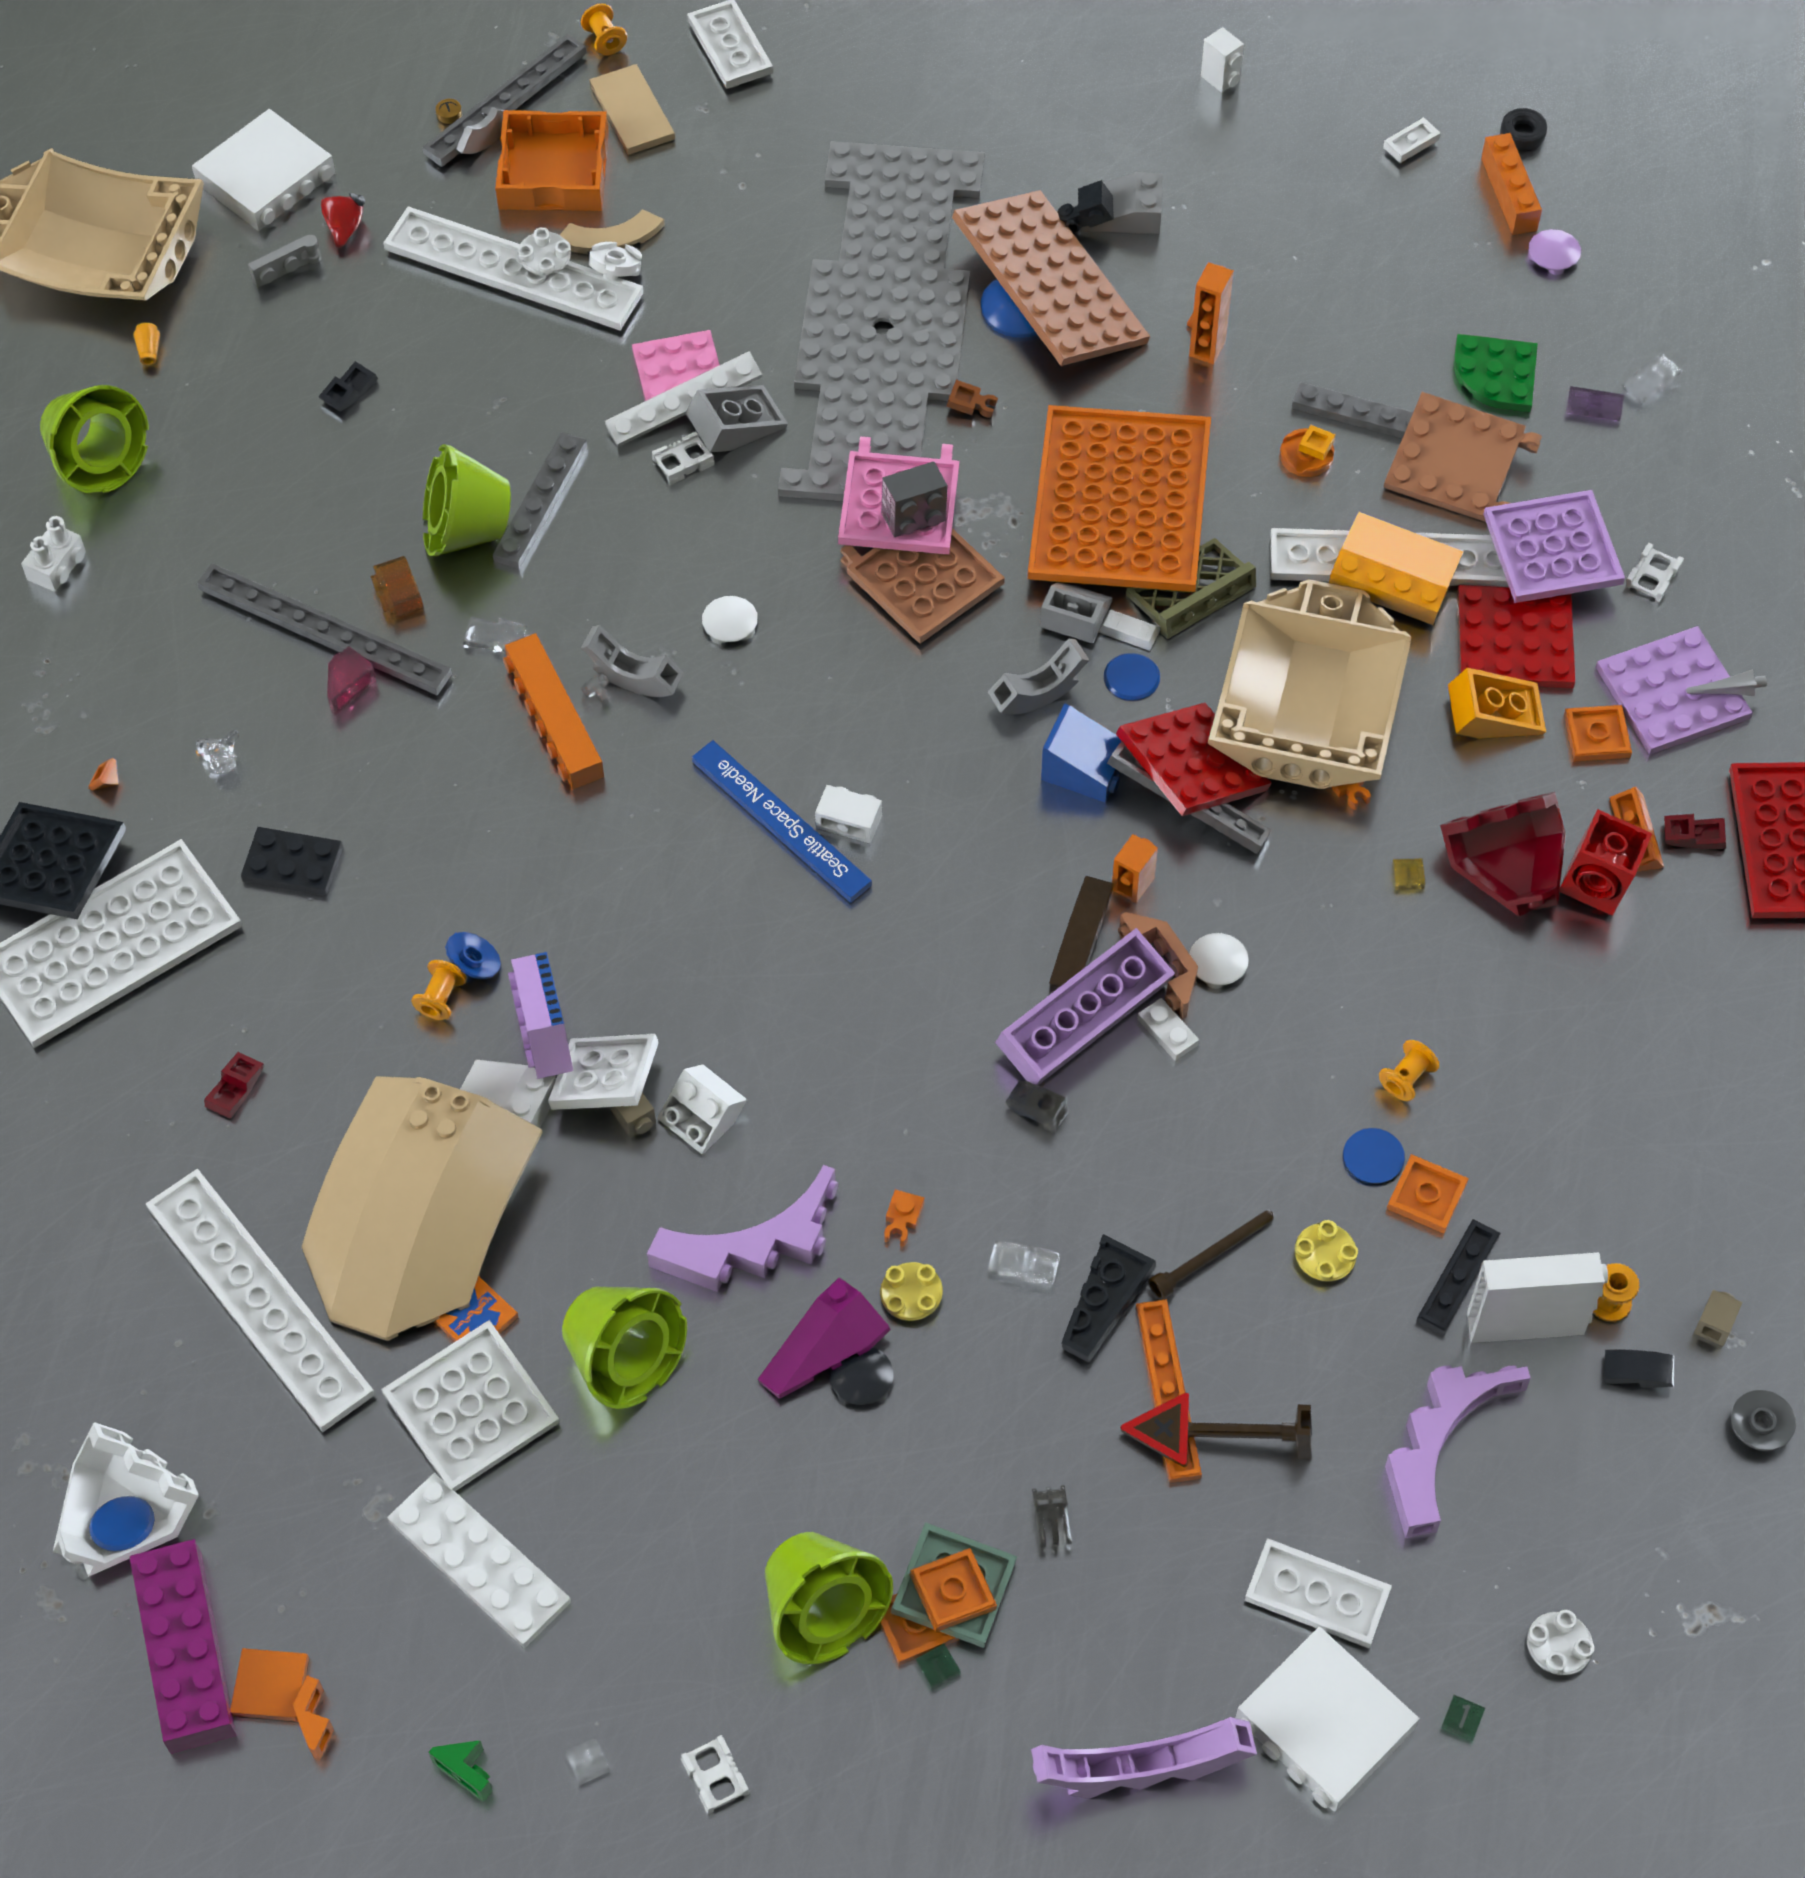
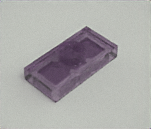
M1570 386L1566 413L1620 421L1624 394Z

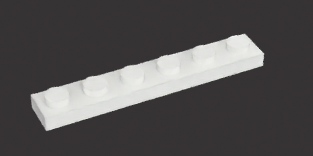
M750 351L606 420L605 425L616 446L619 447L685 415L697 390L745 386L762 378V373Z

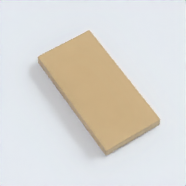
M637 64L589 79L590 87L603 111H607V118L627 155L675 140V132Z

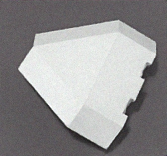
M93 1423L73 1462L53 1553L63 1555L67 1561L73 1564L80 1565L83 1563L87 1577L129 1559L131 1555L143 1553L178 1537L199 1496L191 1478L183 1473L179 1474L178 1477L165 1469L168 1463L149 1449L141 1451L132 1446V1437L122 1431L98 1423ZM122 1496H134L145 1500L152 1507L155 1521L152 1531L144 1541L133 1548L123 1551L105 1550L94 1543L90 1536L89 1525L92 1516L99 1507L114 1498Z

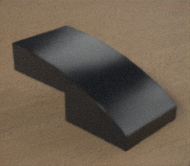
M354 361L341 379L335 376L319 395V398L341 412L365 394L377 381L378 377L374 372Z
M1605 1350L1604 1379L1607 1384L1639 1383L1641 1388L1674 1387V1356L1643 1350Z

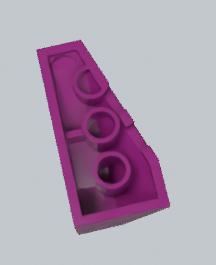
M839 1277L817 1297L757 1380L778 1398H782L812 1382L818 1373L830 1367L832 1370L842 1365L841 1361L856 1353L859 1356L866 1353L891 1329L863 1294Z

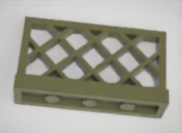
M1213 538L1199 547L1196 592L1129 587L1126 589V595L1160 626L1161 634L1166 639H1169L1257 587L1256 567L1249 561L1244 564L1222 543ZM1213 549L1220 554V558L1204 557L1205 554ZM1203 565L1218 566L1217 572L1202 571ZM1222 566L1236 568L1230 573H1222ZM1200 579L1216 580L1207 586H1199ZM1143 590L1154 591L1153 597H1141L1138 593ZM1158 591L1174 592L1173 598H1157ZM1178 592L1193 593L1185 599H1177ZM1156 605L1171 606L1160 614L1155 610Z

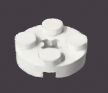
M601 242L592 247L589 255V266L603 273V278L617 280L618 276H638L640 274L642 254L635 247L625 244L624 249L617 247V242Z

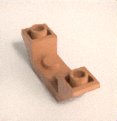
M1127 912L1121 914L1120 926L1118 928L1121 939L1137 928L1150 944L1154 942L1157 952L1161 956L1165 955L1169 961L1170 968L1175 972L1174 976L1176 978L1167 983L1165 1001L1173 1011L1178 1013L1181 1019L1187 1017L1193 996L1198 965L1166 921Z

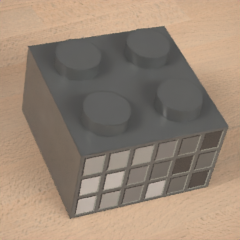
M934 461L882 478L881 513L894 537L911 534L916 530L928 526H936L946 521L948 485Z

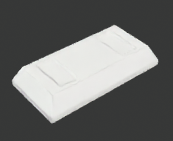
M1108 610L1098 633L1150 651L1160 632V627L1114 610Z

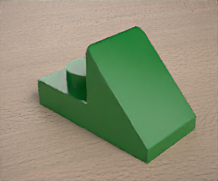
M481 1741L432 1747L428 1752L432 1763L483 1802L492 1793V1788L488 1781L490 1776L476 1764L471 1768L484 1751Z

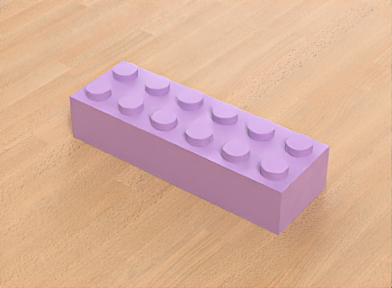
M1135 928L1003 1030L995 1043L1033 1088H1036L1166 986L1175 972L1140 931Z

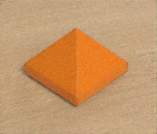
M114 758L98 766L88 789L94 791L118 785L117 764Z

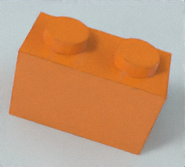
M1132 834L1114 858L1113 891L1134 903L1139 901L1155 879L1158 847L1150 840Z

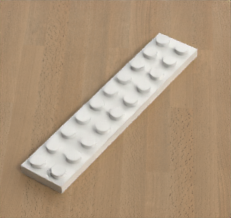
M409 206L383 243L386 251L620 331L644 293L642 285L621 278L607 280L603 278V273L571 261L561 271L554 274L539 275L525 269L519 261L518 248L520 244Z
M1271 528V580L1305 581L1310 579L1329 582L1331 571L1349 531ZM1416 533L1464 551L1450 586L1509 587L1491 535Z
M198 1169L146 1203L150 1213L322 1433L375 1396L372 1387Z

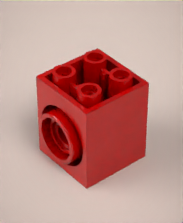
M1597 809L1576 848L1559 892L1613 916L1636 875L1653 833Z

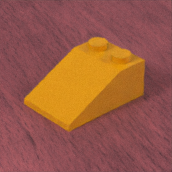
M1466 668L1448 684L1456 734L1482 739L1543 735L1546 733L1537 683Z

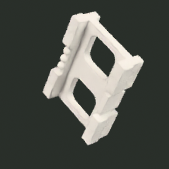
M696 431L682 437V441L674 442L673 446L671 444L669 447L665 445L652 451V460L659 465L670 485L685 479L684 474L693 473L697 468L701 472L715 465L712 453L705 447ZM693 445H699L704 454L692 459L685 450ZM669 456H675L680 465L668 470L661 461Z
M1648 542L1636 567H1633L1627 577L1626 588H1634L1656 598L1655 601L1660 602L1669 587L1672 577L1674 578L1681 567L1684 558L1679 556L1675 559L1653 549V544ZM1653 557H1660L1668 561L1670 565L1665 571L1650 565ZM1642 576H1647L1656 580L1658 585L1654 590H1649L1640 586L1638 582Z
M722 1735L689 1753L681 1755V1762L689 1778L693 1777L700 1793L699 1798L707 1815L713 1813L714 1809L742 1795L745 1797L750 1794L749 1788L742 1774L738 1771L735 1762H733L732 1754ZM713 1748L720 1758V1763L703 1771L700 1769L695 1757L697 1754ZM725 1777L729 1778L735 1792L722 1800H716L710 1790V1785Z

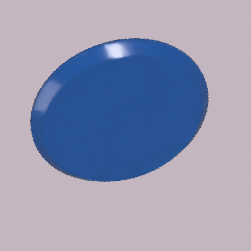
M1126 653L1113 658L1107 664L1104 670V682L1108 690L1121 699L1141 700L1152 695L1158 688L1160 671L1150 658L1137 653Z
M1366 1128L1357 1131L1347 1140L1343 1150V1159L1347 1169L1356 1178L1367 1183L1378 1184L1390 1181L1400 1173L1404 1165L1405 1153L1399 1140L1391 1133L1378 1128Z
M134 1496L114 1498L99 1507L92 1516L89 1525L90 1536L96 1545L105 1550L123 1551L133 1548L144 1541L152 1531L155 1521L152 1507L141 1498Z

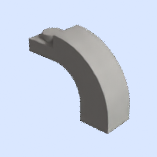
M600 625L591 628L581 646V649L595 662L592 668L611 683L640 695L650 697L673 695L684 674L667 655L649 658L628 651Z
M1069 638L1043 666L1026 674L1004 673L988 691V694L1002 714L1028 713L1054 702L1071 690L1079 682L1076 675L1090 660L1077 640Z

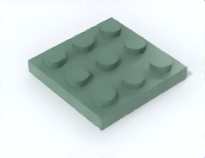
M925 1522L891 1608V1614L934 1629L909 1575L910 1570L971 1548L994 1597L997 1608L992 1612L946 1628L940 1632L984 1648L1014 1569L1017 1556Z

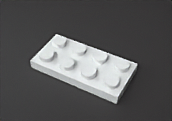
M735 0L724 1L687 14L690 26L726 89L773 74L772 63Z
M1267 1538L1244 1601L1314 1628L1320 1626L1327 1633L1370 1649L1392 1585Z

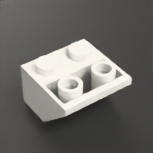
M702 1064L683 1070L657 1119L699 1153L704 1154L734 1125L747 1099Z

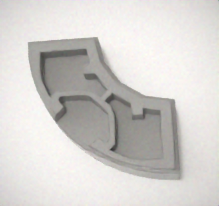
M492 107L481 122L473 126H466L456 150L464 154H473L495 143L501 137L504 110Z

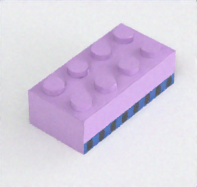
M547 952L511 959L513 972H508L528 1067H535L537 1079L572 1072L573 1066L565 1026Z

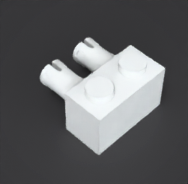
M53 516L49 519L50 522L46 523L47 531L43 536L33 539L34 543L31 542L30 544L32 550L21 563L28 581L56 592L61 584L67 581L69 573L77 563L83 560L86 553L81 536L67 530L64 520L59 516Z

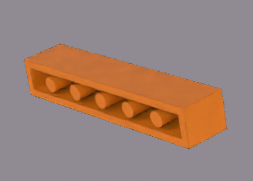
M535 633L506 644V657L503 658L506 670L509 674L514 673L516 677L513 679L519 695H525L526 700L524 702L529 715H535L538 720L535 722L536 728L541 738L546 736L548 752L552 759L557 758L559 762L557 768L562 780H568L572 789H576L604 778L602 760L537 634Z

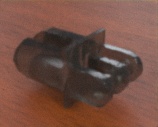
M1061 1485L1060 1489L1051 1490V1487H1046V1491H1037L1036 1488H1033L1032 1498L1040 1547H1046L1044 1520H1048L1052 1546H1059L1057 1522L1059 1518L1062 1521L1065 1545L1072 1544L1065 1486ZM1061 1499L1062 1503H1053V1500ZM1047 1500L1048 1504L1039 1505L1038 1501Z

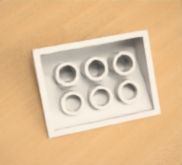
M475 1060L460 1089L485 1097L540 1128L551 1108L548 1100L556 1077L554 1075L537 1079L535 1068H529L528 1065Z

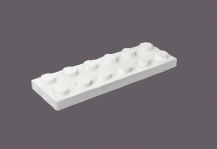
M433 1473L387 1517L392 1526L524 1649L571 1603V1598L461 1496L454 1490L450 1491L445 1482L436 1473Z

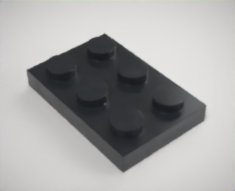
M257 827L241 873L242 881L327 896L343 850L342 841Z

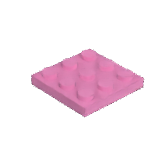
M710 330L632 344V352L645 401L720 365Z

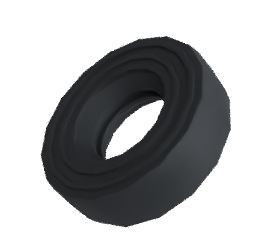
M1517 108L1509 111L1504 116L1500 132L1501 134L1511 133L1518 150H1532L1544 142L1548 128L1542 114L1528 108ZM1518 124L1529 125L1533 128V132L1522 134L1515 131L1514 127Z

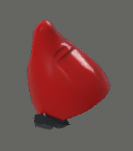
M349 193V197L334 196L324 198L321 201L322 214L333 235L334 244L337 248L343 247L361 223L363 207L366 201L361 195L357 196L354 193Z

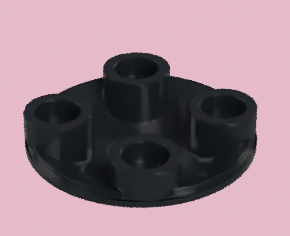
M874 1347L860 1356L856 1353L841 1361L842 1365L834 1370L830 1369L831 1385L840 1401L844 1403L866 1405L882 1401L888 1395L893 1382V1368L890 1360L883 1352Z

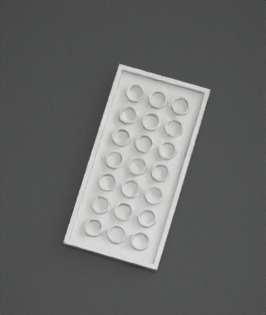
M180 839L95 888L78 919L49 914L0 943V999L35 1048L242 927V923L186 844Z

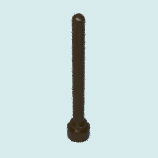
M1271 1210L1262 1212L1172 1272L1157 1273L1148 1279L1151 1291L1159 1300H1164L1173 1294V1289L1177 1287L1176 1284L1273 1221L1274 1213Z

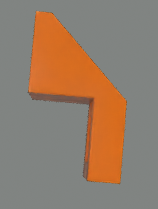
M307 1675L295 1699L293 1708L311 1754L315 1759L321 1760L334 1728L329 1719L313 1714L324 1689L319 1679Z

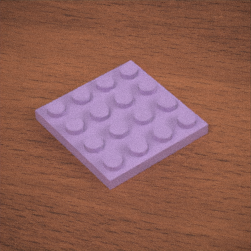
M1592 490L1486 507L1484 509L1483 515L1515 603L1624 584V573Z
M1698 626L1599 660L1595 667L1617 704L1622 705L1625 717L1649 755L1751 719L1753 714L1742 695L1687 694L1686 690L1689 687L1730 677Z

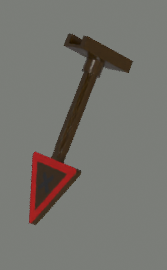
M1183 1393L1120 1426L1121 1432L1182 1467L1187 1466L1188 1439L1190 1437L1282 1439V1442H1296L1299 1459L1312 1460L1311 1405L1298 1404L1295 1422H1282V1424L1189 1422V1394Z

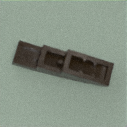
M1085 876L1049 982L1050 985L1062 986L1089 965L1114 883Z

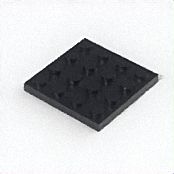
M19 802L0 835V904L78 919L126 831L124 822Z

